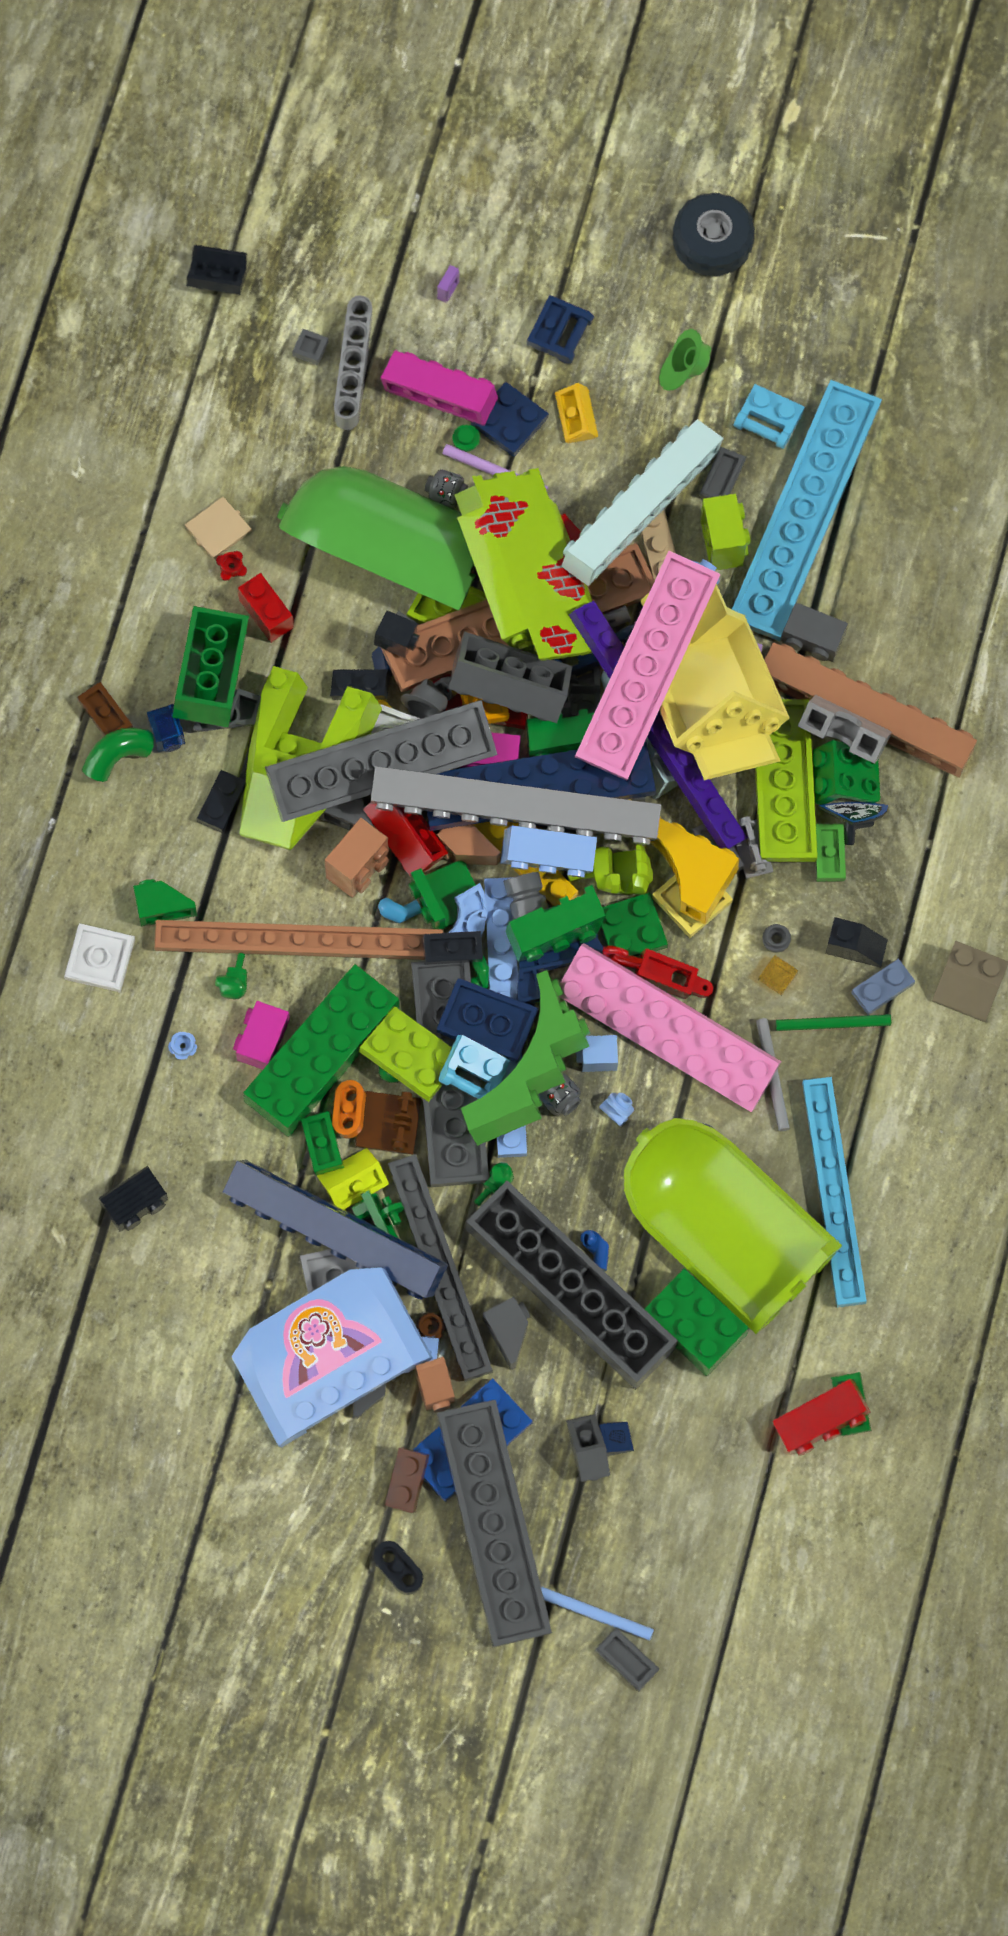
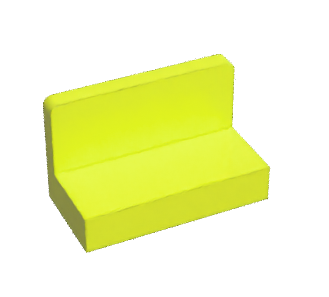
M367 1148L343 1160L344 1168L317 1175L319 1182L326 1189L333 1205L343 1210L362 1200V1193L369 1190L373 1194L389 1185L378 1160Z

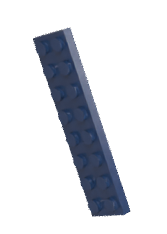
M646 740L627 781L575 758L578 750L453 769L436 774L625 800L656 795ZM427 811L430 831L490 822V819L479 818L478 822L462 821V816L450 814V819L433 817V812Z

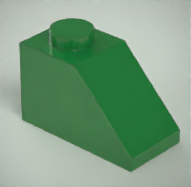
M147 879L139 882V885L133 886L141 927L156 924V920L174 921L197 916L195 902L162 880Z

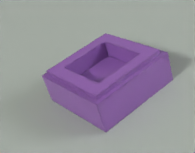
M452 265L449 266L437 287V299L445 303L449 301L459 284L458 268Z

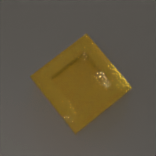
M774 955L758 980L782 996L799 970Z

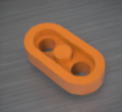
M355 1080L342 1082L335 1091L332 1125L339 1136L347 1139L353 1138L361 1132L364 1121L366 1093L361 1084ZM351 1094H356L354 1100L348 1101V1097ZM347 1122H353L352 1127L345 1128Z

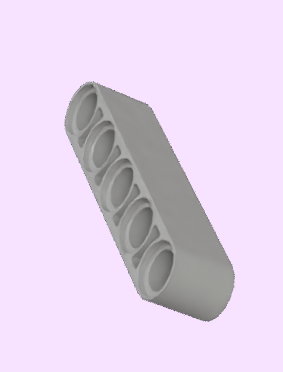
M362 295L355 296L349 300L346 312L334 403L335 423L344 430H351L358 425L361 412L372 328V303L367 297ZM357 310H363L366 313L363 315H356L354 312ZM354 335H360L363 337L360 340L351 339V337ZM350 360H357L360 363L357 365H349L347 362ZM347 385H353L357 387L352 391L344 389V387ZM344 410H350L353 412V414L349 416H344L340 413Z

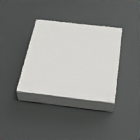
M79 923L64 975L65 980L121 992L135 936Z

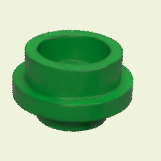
M461 425L453 432L452 441L456 448L470 452L479 445L480 434L474 426Z

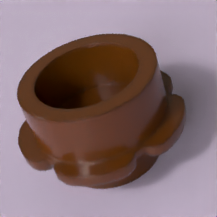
M427 1313L418 1319L416 1328L419 1330L418 1332L421 1337L440 1339L442 1331L445 1330V1324L443 1319L439 1318L437 1314ZM432 1325L434 1328L429 1330L428 1326Z

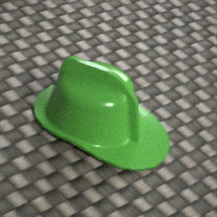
M685 330L678 337L672 351L665 360L659 375L660 385L664 390H676L687 379L701 375L706 370L710 361L711 347L702 342L701 335L697 330Z

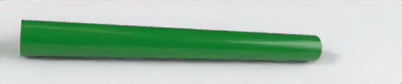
M891 1014L780 1019L776 1020L775 1024L776 1031L891 1026L892 1020Z

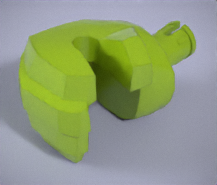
M636 844V850L612 853L609 847H596L593 872L585 873L584 878L568 876L570 881L594 878L598 889L608 893L645 895L649 884L653 881V870L650 858L641 844Z

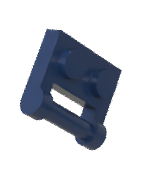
M549 295L527 339V345L552 355L565 364H572L575 358L574 351L587 325H591L594 315L585 309ZM570 317L577 319V323L565 347H561L557 344Z

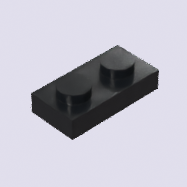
M387 669L333 670L330 696L333 700H341L348 686L370 692L376 700H387L390 673Z
M221 770L197 816V822L223 833L244 792L246 780Z
M481 931L423 934L422 936L425 965L482 962L483 960Z

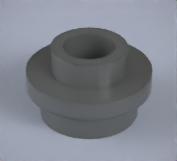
M773 924L764 930L762 941L766 949L779 953L789 947L791 934L785 926ZM774 935H778L781 937L782 941L780 943H774L771 940V937Z

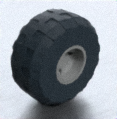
M713 192L697 195L684 204L675 218L672 237L673 246L679 260L691 271L697 272L700 275L715 277L732 273L747 261L752 251L755 238L753 218L746 209V206L732 196Z

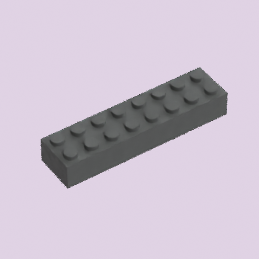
M508 1181L466 1221V1230L635 1390L676 1349L678 1340Z

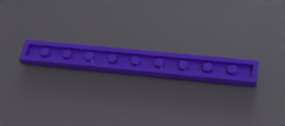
M592 601L574 610L569 617L610 679L624 650V646L595 601ZM659 710L648 733V739L720 849H731L742 843L748 837L711 780L703 779L694 755L674 746Z

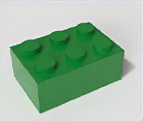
M685 1268L645 1308L659 1324L678 1340L676 1349L706 1377L747 1336L749 1327Z

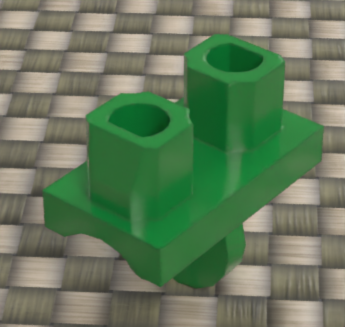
M369 1190L362 1193L363 1199L352 1207L355 1216L364 1221L372 1217L375 1223L374 1226L398 1238L393 1225L396 1226L401 1223L398 1214L404 1210L402 1203L393 1204L390 1196L384 1197L381 1202L378 1193L371 1194Z

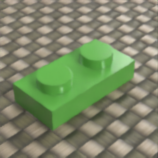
M816 824L817 882L845 881L844 824Z

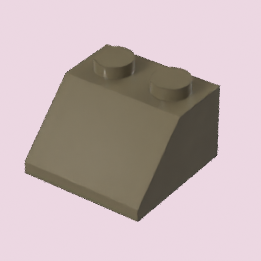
M955 941L932 1002L986 1022L1008 967V961Z

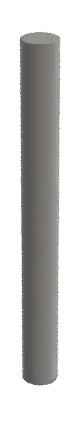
M767 1018L758 1019L756 1024L761 1048L766 1053L775 1057ZM777 1068L769 1082L778 1131H787L790 1127Z

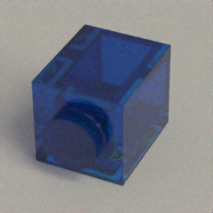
M174 704L146 712L158 752H172L178 750L181 745L186 744L179 718H173Z

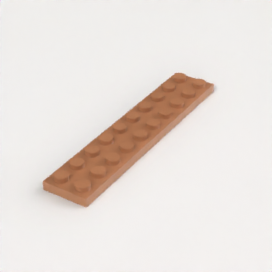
M635 543L627 546L587 587L592 600L595 601L602 614H606L624 605L629 607L641 602L640 600L650 592L655 580L638 544ZM488 600L418 625L417 634L420 635L419 641L414 651L409 649L405 658L382 649L401 693L413 689L425 679L434 681L450 675L464 631L508 645L501 639Z

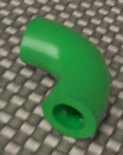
M121 728L106 734L94 745L88 754L82 772L91 779L101 782L108 781L113 767L120 759L126 756L146 758L150 755L154 746L152 732L141 728Z

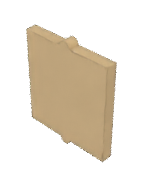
M221 497L185 524L186 529L197 540V545L202 546L213 560L252 532L250 526L240 516V511L235 510L224 497Z

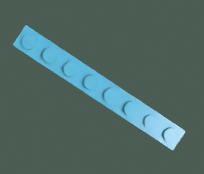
M832 1077L803 1080L802 1086L824 1228L842 1245L830 1260L836 1306L838 1308L866 1304L867 1299Z

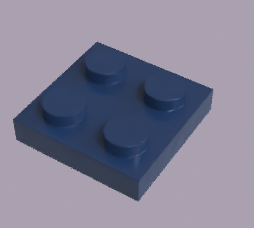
M505 381L496 392L498 399L485 425L483 426L471 421V426H474L479 432L515 457L549 418V413Z

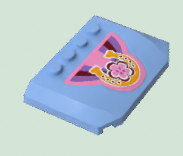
M382 1267L350 1269L250 1328L231 1356L279 1447H283L307 1433L306 1430L404 1372H411L415 1369V1365L433 1359L391 1279Z

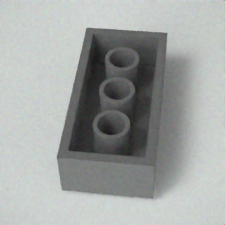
M464 631L454 659L448 688L455 690L461 695L477 697L486 703H495L508 707L514 712H523L536 716L542 721L557 723L567 698L572 666L555 660L541 661L536 654Z

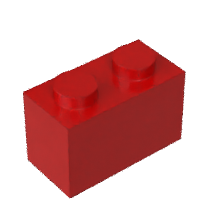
M259 573L238 587L239 601L270 643L294 628L293 615L262 573Z

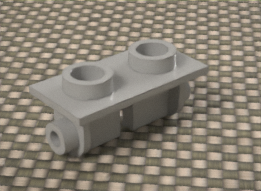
M749 816L741 818L739 825L748 838L736 845V848L744 864L743 871L746 879L774 872L771 862L762 860L760 856L757 819L751 820Z

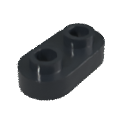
M384 1541L380 1543L374 1551V1562L378 1569L400 1593L404 1595L417 1593L423 1585V1574L420 1568L396 1542ZM386 1553H392L395 1558L392 1562L388 1563L384 1561L383 1556ZM405 1576H412L414 1582L411 1585L404 1584L402 1580Z

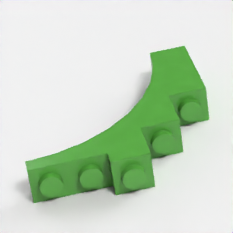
M547 970L536 974L540 988V1015L536 1032L527 1052L516 1068L498 1086L482 1098L461 1108L467 1128L477 1146L542 1119L538 1107L542 1106V1102L538 1094L566 1083L562 1071L567 1069L562 1058L590 1047L586 1035L591 1033L585 1019H579L574 1009L570 1011L565 1000L561 1002L559 996L564 993L557 978L552 980Z

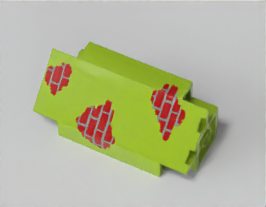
M528 469L527 472L516 476L515 471L495 473L493 478L483 480L482 475L472 476L475 486L455 494L462 514L457 519L501 639L511 647L538 655L541 661L592 654L593 652L569 615L574 610L593 600L587 585L562 567L565 558L563 551L570 542L557 505L549 498L539 469Z

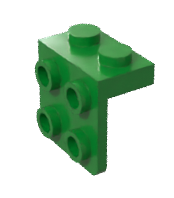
M835 740L812 750L815 804H828L840 797L867 803L879 802V759L874 764L849 752L850 747L846 743Z
M463 861L454 862L427 875H424L422 868L411 872V883L408 884L413 898L419 899L423 907L420 911L426 924L431 923L433 929L441 930L454 925L457 920V906L454 897L476 885Z

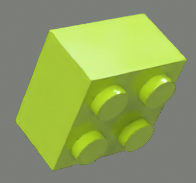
M736 493L704 498L702 501L700 524L708 562L717 568L715 571L742 567L745 556L749 555L748 528L743 529L742 521L745 519L743 503H738Z

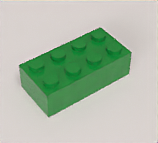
M193 606L174 701L173 718L229 728L249 616Z

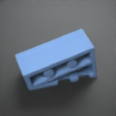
M512 825L504 830L500 864L511 865V868L528 870V867L539 868V872L556 874V870L568 871V876L584 878L585 873L593 872L597 837Z

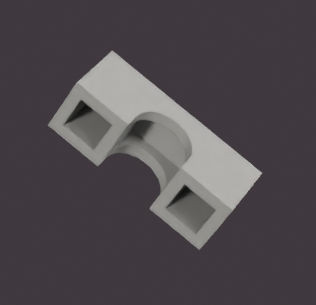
M815 695L809 701L798 727L821 738L829 736L846 743L850 747L849 752L874 764L880 758L892 731L818 695Z

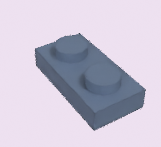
M897 959L852 989L851 993L866 1014L870 1015L913 986L915 980L902 962Z

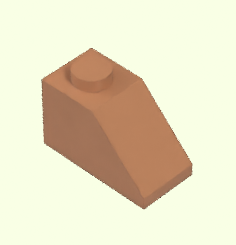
M473 824L443 829L437 834V838L448 852L444 857L445 859L451 858L454 862L463 861L465 864L497 865L500 862L501 853Z
M444 1357L415 1365L416 1380L426 1411L433 1409L436 1413L449 1409L451 1407L450 1404L455 1402V1396Z

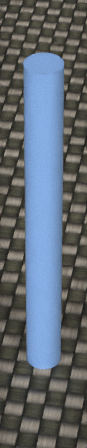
M541 1587L545 1601L649 1641L654 1631L652 1628Z

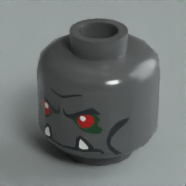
M441 469L434 476L430 475L425 485V491L429 492V499L452 509H455L458 505L455 494L468 489L463 476Z
M563 1073L566 1083L538 1094L542 1104L553 1115L559 1116L563 1114L567 1116L581 1103L579 1098L581 1089L565 1073Z

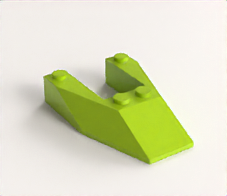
M273 666L262 689L250 743L239 834L249 839L291 851L326 809L281 822L265 766L371 734L382 707L372 693L347 686L322 743L288 734L308 687L297 672Z

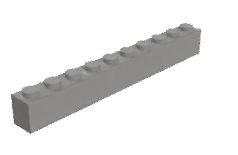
M376 766L370 804H376V809L383 811H393V807L405 808L404 813L421 815L423 810L433 812V817L450 819V814L462 816L461 820L467 822H478L479 818L490 819V824L497 826H507V822L519 823L520 827L536 829V826L547 827L548 831L564 833L565 829L574 830L577 835L593 837V833L604 834L605 840L621 841V837L633 838L632 843L650 845V841L657 839L661 804Z

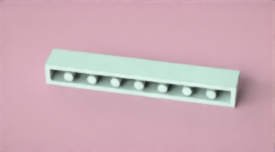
M698 419L690 427L684 426L679 432L677 440L674 443L668 442L663 448L661 456L658 459H651L645 468V472L642 475L637 474L630 482L629 488L625 492L621 490L616 495L612 506L609 509L604 507L598 514L596 522L593 525L588 523L580 533V538L576 542L571 540L563 551L565 558L562 567L589 586L718 454L723 437Z

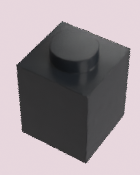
M387 610L375 633L374 645L405 658L409 649L414 651L419 641L420 635L417 634L418 623Z

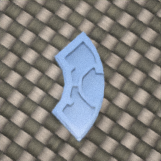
M479 883L454 897L457 906V920L448 933L481 931L482 937L487 918V902L483 888Z

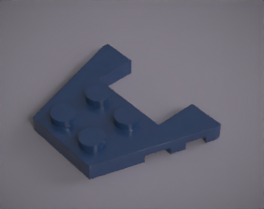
M597 934L593 940L584 943L602 954L604 947L598 940ZM580 940L571 943L570 947L557 953L551 950L543 953V957L532 962H528L527 959L520 961L516 1000L526 1004L540 1002V988L536 974L546 970L570 966L583 943H580Z

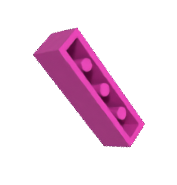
M394 350L381 376L384 389L387 392L483 426L498 399L495 386L489 380L470 377L459 369L450 370L444 368L436 361H424L410 352L401 353Z

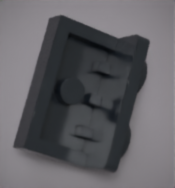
M194 245L186 286L240 295L246 277L247 253Z

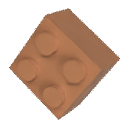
M360 818L325 859L326 878L351 898L358 892L363 893L371 883L370 877L375 871L381 872L389 861V858H387L389 851L388 837L363 818Z

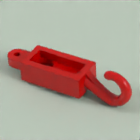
M608 945L603 948V955L622 966L635 968L636 975L665 992L683 999L688 998L691 994L700 998H707L713 992V984L709 980L697 976L698 968L647 948L641 952L640 957L629 956L627 950L616 946ZM674 972L686 976L684 986L672 982L671 978Z

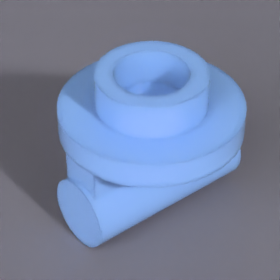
M621 1092L618 1094L611 1093L599 1107L620 1127L627 1122L628 1117L634 1111L632 1100Z

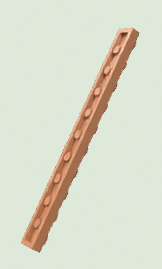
M156 920L155 951L424 960L423 934L443 933V930Z

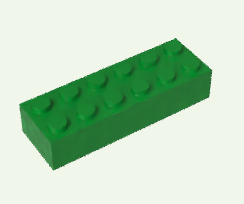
M354 964L243 1092L244 1102L287 1137H290L302 1123L301 1119L309 1115L361 1054L359 1052L360 1046L394 1006L400 1009L399 998Z

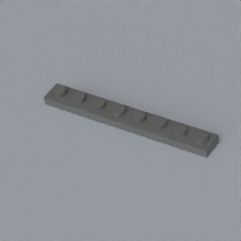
M414 1154L390 1162L388 1167L404 1207V1212L417 1248L448 1264L434 1297L463 1379L467 1382L493 1373L417 1156Z

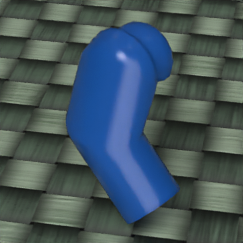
M586 1230L582 1232L580 1241L594 1255L593 1262L604 1272L607 1271L608 1243L596 1231Z

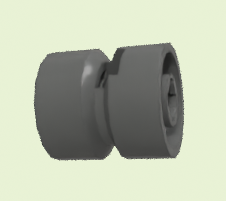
M539 872L527 873L503 881L507 897L513 898L510 904L513 919H517L541 907L544 910L548 909L545 895L539 893L543 888Z

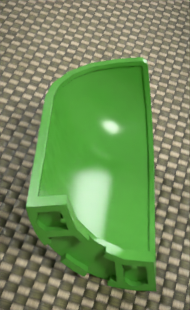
M339 466L319 471L302 483L289 505L283 503L277 515V518L281 520L279 528L289 535L456 610L462 608L476 576L471 573L475 565L457 519L462 516L461 512L366 470Z

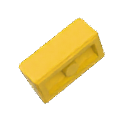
M576 383L555 392L565 442L573 443L597 438L598 432L588 388L580 383Z

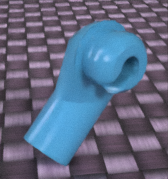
M384 898L378 904L380 914L384 918L396 923H402L421 913V907L417 900L402 906L389 898Z

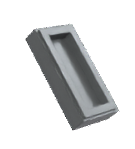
M720 447L701 489L699 498L704 499L731 494L746 461V456Z
M617 1628L595 1649L638 1692L660 1670Z

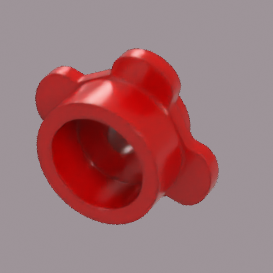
M240 551L227 552L217 557L216 564L221 568L220 577L223 580L229 581L231 577H243L247 574V567L243 565V554ZM234 564V567L230 568L229 565Z

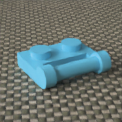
M754 384L745 404L735 419L733 427L740 430L742 428L775 442L777 447L784 449L805 407ZM749 415H752L780 429H783V431L780 433L754 420H751L748 417Z
M458 1035L438 1080L446 1086L451 1084L480 1099L500 1084L511 1060L464 1035ZM456 1067L487 1082L485 1088L483 1089L456 1075Z

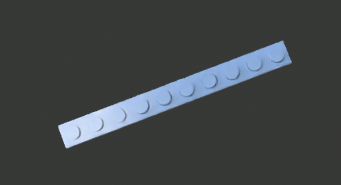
M510 878L484 879V888L487 902L486 929L489 989L516 999L518 982L517 958L505 932L508 923L514 920L510 908L513 898L507 897L503 882ZM510 1061L501 1082L516 1068L518 1063ZM526 1125L497 1137L498 1158L527 1157Z

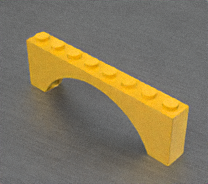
M660 817L657 839L650 841V843L664 856L676 877L680 893V912L706 924L737 873L739 858L736 857L733 851L727 848L720 849L711 844L706 837L701 835L695 836L687 832L682 825L675 822L669 823ZM509 822L513 826H519V823ZM536 826V829L544 828V826Z

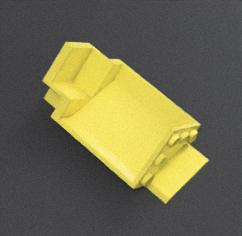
M717 584L659 709L674 746L694 755L704 780L780 762L781 760L770 734L777 731L789 719V715L745 615L727 608ZM649 593L640 600L642 606H644Z

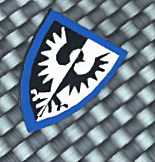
M839 802L819 805L818 808L845 821L844 844L854 845L856 829L872 827L875 820L882 818L887 813L888 805L866 802Z

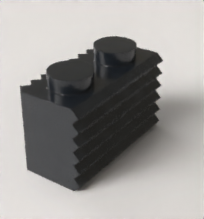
M148 1166L99 1197L101 1206L119 1232L123 1229L127 1231L132 1230L141 1223L140 1218L149 1212L151 1215L158 1213L166 1206L164 1202L168 1200L167 1193Z

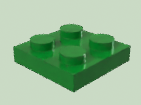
M650 892L602 907L606 916L600 928L607 946L623 948L628 951L629 956L639 957L646 948L655 952L668 948V942Z

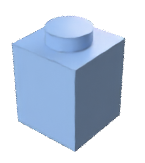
M617 1035L586 1036L590 1047L576 1052L577 1063H582V1072L617 1071Z

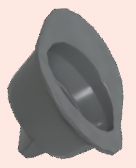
M425 679L421 684L414 687L410 694L401 696V701L408 709L410 715L417 718L446 711L447 697L430 679Z

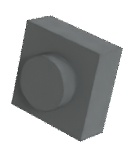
M302 329L292 351L293 357L318 366L329 343L328 337Z

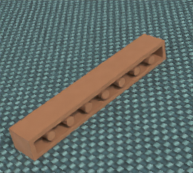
M773 642L764 659L778 691L795 699H809V701L815 695H818L892 731L887 741L888 744L960 778L975 749L977 740L969 732L961 729L957 731L949 727L940 718H930L922 714V711L913 705H903L888 693H879L872 690L870 685L863 681H854L847 678L842 671L836 668L829 669L821 665L814 657H804L796 653L789 645H779Z

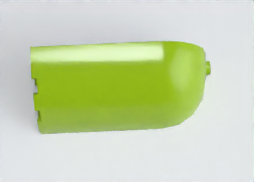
M674 1118L658 1124L651 1130L648 1127L645 1128L636 1138L638 1144L632 1151L624 1169V1192L632 1213L649 1234L756 1335L779 1315L781 1309L788 1301L792 1302L807 1287L805 1284L817 1272H821L842 1247L831 1234L734 1143L714 1128L695 1120Z

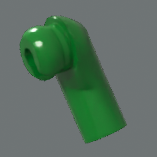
M483 956L482 962H471L476 972V977L471 978V983L487 988L489 986V965Z

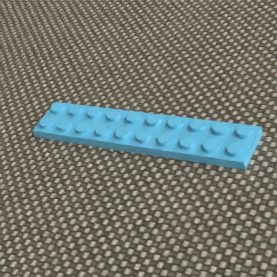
M830 380L732 607V610L745 615L752 631L778 641L781 640L783 630L798 600L882 399Z

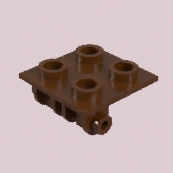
M365 1091L366 1102L363 1128L357 1135L355 1147L413 1155L421 1098L412 1097L413 1094L410 1092H401L400 1096Z

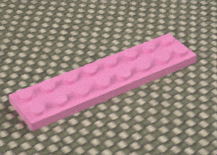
M668 551L575 758L621 779L628 780L717 584L720 573Z
M584 943L580 946L560 982L564 994L559 997L750 1112L755 1109L781 1063L780 1060Z

